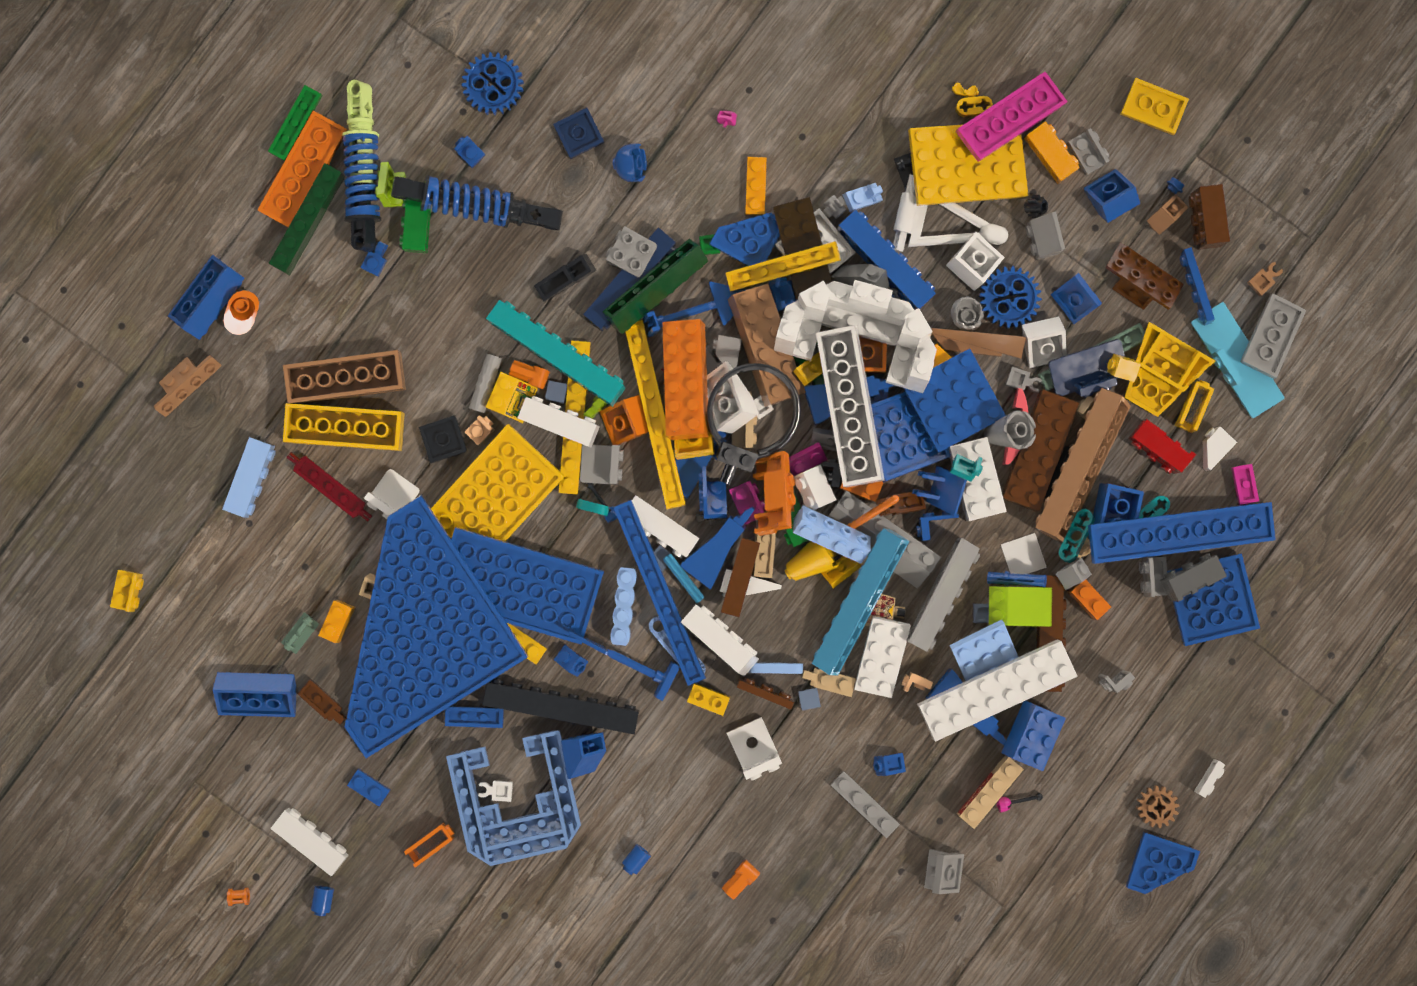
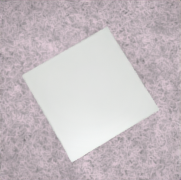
M1035 533L1001 544L1011 573L1029 574L1046 568Z

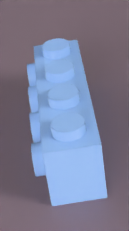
M806 506L801 507L793 520L794 534L860 564L871 551V536Z

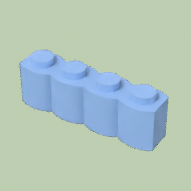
M621 567L617 574L619 587L615 593V603L617 606L613 612L614 626L611 631V642L614 645L626 646L630 641L631 630L629 625L633 619L631 606L635 600L633 587L637 581V571L634 568Z

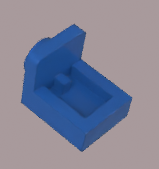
M564 645L554 658V661L575 676H579L585 670L588 663L585 658L581 657L567 645Z

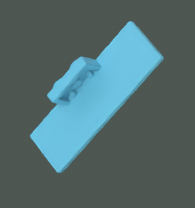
M1222 302L1212 308L1215 320L1211 324L1204 326L1203 321H1200L1199 318L1191 321V324L1213 357V360H1215L1214 364L1222 371L1225 381L1231 385L1250 417L1255 418L1282 401L1284 396L1273 378L1240 362L1249 341L1225 303Z

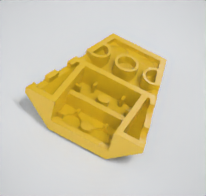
M1148 322L1136 359L1137 362L1141 363L1135 382L1129 381L1124 398L1158 417L1215 360Z

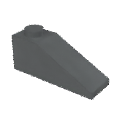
M872 264L841 265L831 276L832 281L853 286L854 281L858 280L886 289L889 287L887 271Z

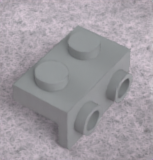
M1125 670L1120 671L1112 679L1104 674L1098 675L1100 678L1099 684L1106 691H1113L1115 693L1120 692L1122 689H1128L1135 679L1131 672Z

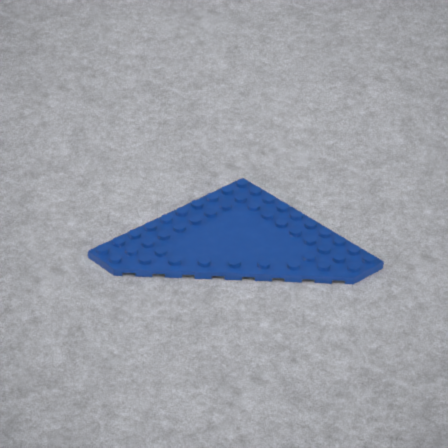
M422 495L393 512L387 518L345 722V729L365 758L370 757L528 658L518 639Z

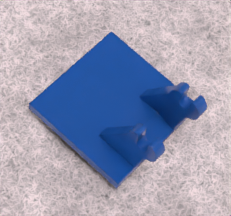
M936 466L935 473L918 471V476L933 480L930 491L913 489L912 494L926 497V502L956 516L967 480L950 473V471L940 466Z

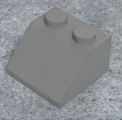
M1056 212L1032 219L1027 223L1026 233L1028 238L1031 237V253L1033 256H1036V260L1059 255L1065 250Z

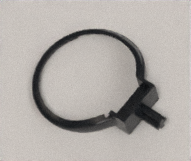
M761 363L741 365L726 373L714 386L707 404L706 421L708 430L716 442L714 447L715 455L711 456L718 461L726 463L719 481L730 484L736 468L752 473L756 460L778 452L795 434L801 416L800 397L793 382L779 369ZM749 370L766 371L777 376L787 386L793 401V416L786 433L775 443L756 450L757 454L726 442L721 443L719 441L721 436L713 420L715 397L722 385L737 373Z

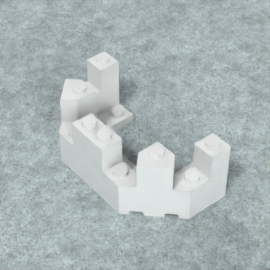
M858 280L854 281L853 286L836 281L826 285L822 281L799 293L798 300L785 308L774 346V351L811 361L817 342L816 333L820 332L821 325L833 329L855 325L859 336L896 346L886 383L920 393L924 392L930 380L937 349L930 339L933 331L919 308L914 310L909 302L892 298L893 290Z

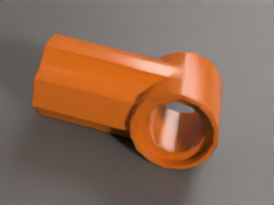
M514 360L509 375L528 382V384L534 387L544 389L550 371Z
M744 860L735 870V874L724 884L722 890L734 900L747 885H751L757 879L760 872L747 860Z

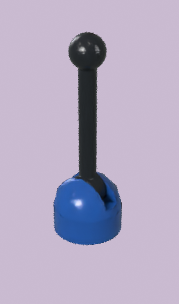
M587 483L586 487L592 490L599 502L607 506L594 488V483ZM613 507L609 508L607 516L604 515L608 524L617 519Z

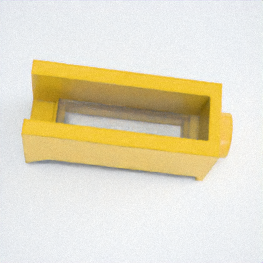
M1202 380L1192 383L1174 426L1190 433L1198 430L1214 391V388L1209 387V383Z

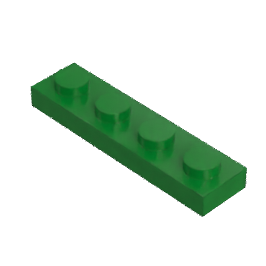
M304 85L268 150L269 153L283 161L286 160L310 115L315 111L323 96L321 93Z

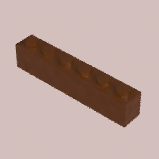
M1046 575V588H1052V626H1037L1036 649L1055 640L1062 641L1065 648L1066 638L1063 637V630L1066 629V618H1063V610H1066L1067 602L1063 598L1064 591L1066 590L1057 576ZM1065 682L1045 692H1062Z

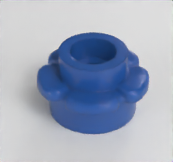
M1174 177L1167 181L1168 190L1174 194L1183 192L1182 189L1185 185Z

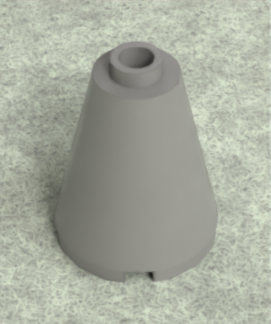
M1013 411L987 426L984 431V437L988 438L990 444L1014 449H1025L1031 446L1035 440L1034 428H1036L1033 418L1027 412Z

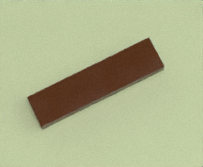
M741 538L721 613L740 617L759 550V542Z

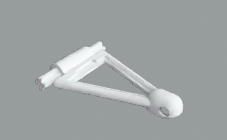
M909 174L906 191L902 192L893 229L896 231L893 242L895 251L903 252L907 234H911L908 247L966 243L974 233L920 237L928 205L917 206L914 177ZM956 203L939 204L980 228L978 234L988 243L1000 245L1007 241L1008 231L1006 228L990 224Z

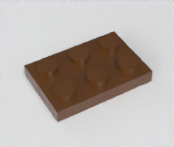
M748 677L739 678L736 684L739 689L790 710L794 704L791 695L782 691L777 694L773 692L772 687L762 684L761 687L755 685V680Z

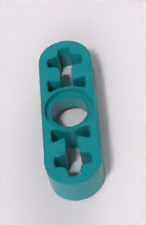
M1087 509L1078 511L1059 549V556L1064 562L1071 563L1077 559L1089 534L1088 525L1095 522L1094 515ZM1087 515L1089 521H1084L1083 523L1081 517ZM1077 524H1078L1079 526L1082 525V526L1085 528V530H1083V529L1080 528V527H1077ZM1075 531L1082 533V537L1078 541L1072 540V534ZM1071 542L1073 545H1077V547L1072 546L1071 548V545L1068 543ZM1070 550L1073 554L1071 556L1068 555L1066 558L1064 552Z

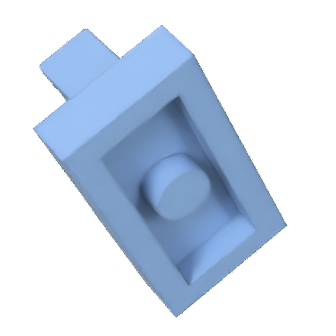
M876 183L848 191L843 194V198L849 212H853L855 209L859 210L881 202L883 200L881 196L883 190L881 185L877 186Z

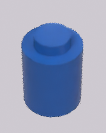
M636 844L623 860V869L630 875L633 873L637 875L651 858L650 853Z
M327 886L314 887L311 911L314 912V915L326 916V913H330L333 888Z

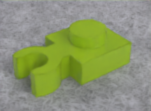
M597 396L593 399V406L583 414L584 416L593 419L607 405L606 402Z

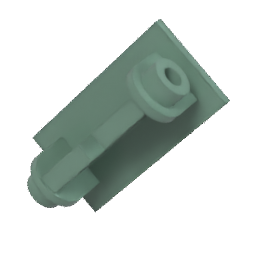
M304 612L281 641L284 645L283 647L297 654L319 626V623Z

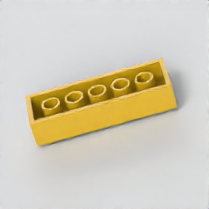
M286 403L283 442L402 451L405 413Z

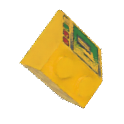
M500 372L486 408L524 423L523 420L518 419L526 397L531 399L532 396L536 395L538 388Z

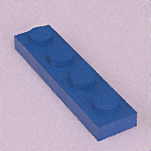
M1192 247L1184 249L1181 253L1180 263L1186 269V281L1193 290L1191 296L1199 309L1197 310L1198 318L1200 321H1203L1205 326L1211 324L1215 318Z

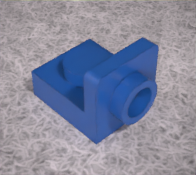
M469 136L461 137L455 144L454 150L471 168L485 156V153Z
M903 753L874 757L873 766L877 776H888L906 772Z

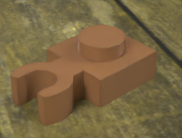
M1275 262L1268 265L1267 272L1261 269L1247 282L1259 296H1262L1276 283L1272 278L1281 275L1283 272L1282 269L1277 273L1273 272L1272 268L1276 264Z

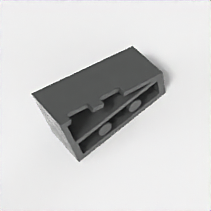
M1206 554L1200 557V561L1195 564L1189 562L1181 566L1182 570L1178 572L1172 570L1164 574L1165 578L1160 581L1169 600L1179 602L1183 600L1184 596L1195 594L1199 589L1205 586L1208 587L1227 577L1217 555L1210 556V554Z

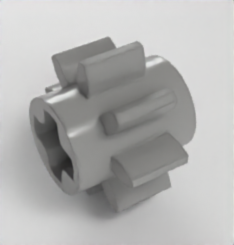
M833 195L823 204L826 207L823 212L828 218L833 215L837 219L847 210L844 207L846 202L842 196L836 198Z

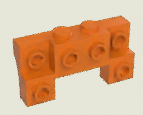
M785 451L775 452L755 462L756 473L753 474V478L758 481L764 480L765 510L767 511L754 514V518L758 520V529H754V533L759 536L777 533V530L792 528L791 512H794V505L796 504L793 491L795 478L790 473L789 454Z

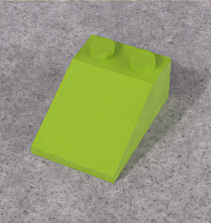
M989 586V625L1002 620L1005 626H1052V588Z

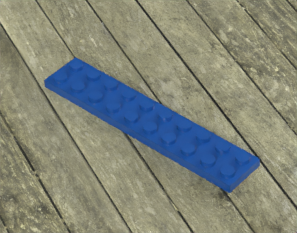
M1272 502L1088 525L1093 564L1276 540Z

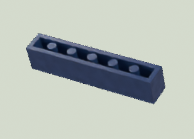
M659 227L649 237V240L656 243L657 249L641 277H636L622 269L583 314L601 331L604 328L607 330L611 326L602 311L662 262L666 256H669L676 250V242Z

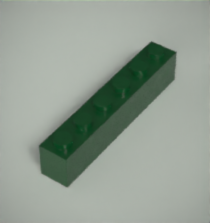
M324 163L268 264L289 276L291 275L346 177L342 172Z
M689 238L602 312L612 327L623 334L638 320L642 319L646 313L659 305L664 298L673 293L683 282H686L696 271L700 270L708 262L707 257L700 246Z

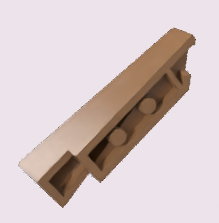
M931 328L933 331L931 335L934 336L945 351L964 352L970 348L973 354L997 357L1005 354L1021 358L1026 337Z

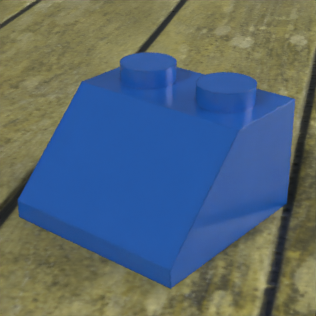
M1117 169L1083 188L1097 213L1107 223L1140 204L1136 187Z

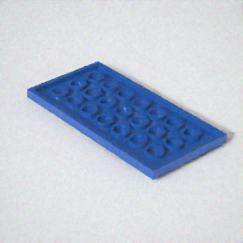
M455 527L451 540L506 623L582 645L581 641L568 634L571 631L584 637L604 573L603 570Z

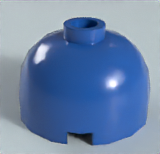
M641 144L624 145L618 150L613 159V168L620 178L627 182H642L645 176H642L643 170L647 169V161L644 149L639 147Z

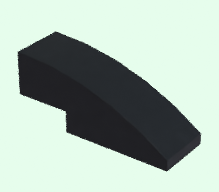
M583 254L542 279L534 287L543 302L597 270L588 255Z

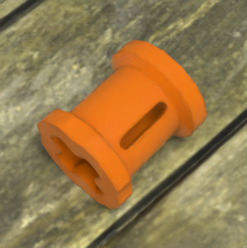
M244 888V890L228 889V906L243 903L249 905V888Z

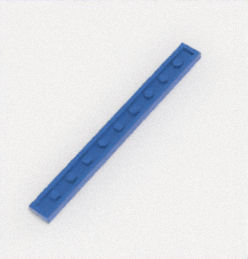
M632 500L613 507L687 685L689 686L706 679L687 630L681 623L682 618Z

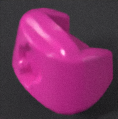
M719 112L717 122L723 124V127L736 125L737 114L735 112Z

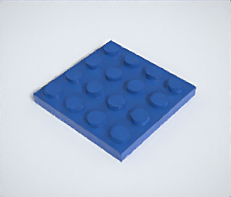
M970 348L934 367L923 393L903 388L937 453L1006 416Z
M905 392L871 404L884 474L883 483L951 457L948 448L937 453Z
M1242 553L1219 558L1227 577L1208 587L1205 586L1199 589L1195 594L1184 596L1183 600L1179 602L1173 601L1184 646L1260 629ZM1181 567V568H1177V569H1172V570H1175V572H1178V571L1182 570V567Z

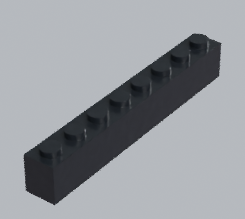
M493 679L492 682L489 681L487 683L483 706L635 735L640 711L636 710V706L625 704L624 707L617 706V702L613 701L599 703L597 698L587 697V700L579 699V695L568 693V696L560 695V691L549 690V693L542 692V688L530 686V689L522 688L523 684L512 682L511 685H506L503 680Z

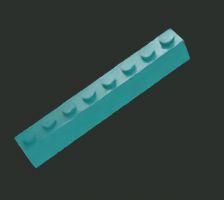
M501 300L497 302L486 317L489 323L611 407L614 406L626 389L622 384L624 381L616 375L612 377L607 374L608 370L600 364L596 366L591 363L593 360L584 353L581 356L571 344H563L558 335L553 332L551 335L545 331L546 327L539 322H536V324L531 322V317L526 313L515 311L516 307L510 302L506 301L503 303Z

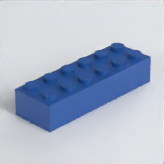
M855 209L838 226V232L867 264H872L887 271L889 287L891 289L893 287L898 288V297L901 300L909 302L914 310L921 309L936 294L934 286L929 281L925 282L920 277L922 274L915 267L911 268L907 264L908 259L902 253L898 254L894 250L895 246L890 240H884L881 237V231L875 225L871 226L867 222L868 218L863 212L860 211L858 213Z

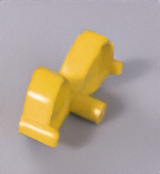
M956 83L952 87V91L956 95L975 97L979 94L976 86H971L968 90H964L960 83Z

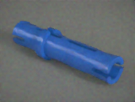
M1005 571V573L988 572L987 583L1004 584V586L1046 587L1047 576L1014 574L1010 571Z

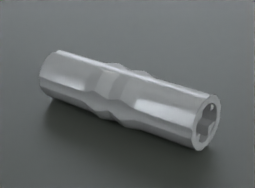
M486 354L469 409L485 413L502 358Z

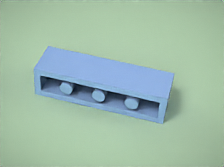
M249 437L222 510L244 518H248L249 515L253 514L255 510L254 501L256 497L260 496L262 491L261 482L263 479H266L269 472L267 466L269 461H272L275 456V446Z

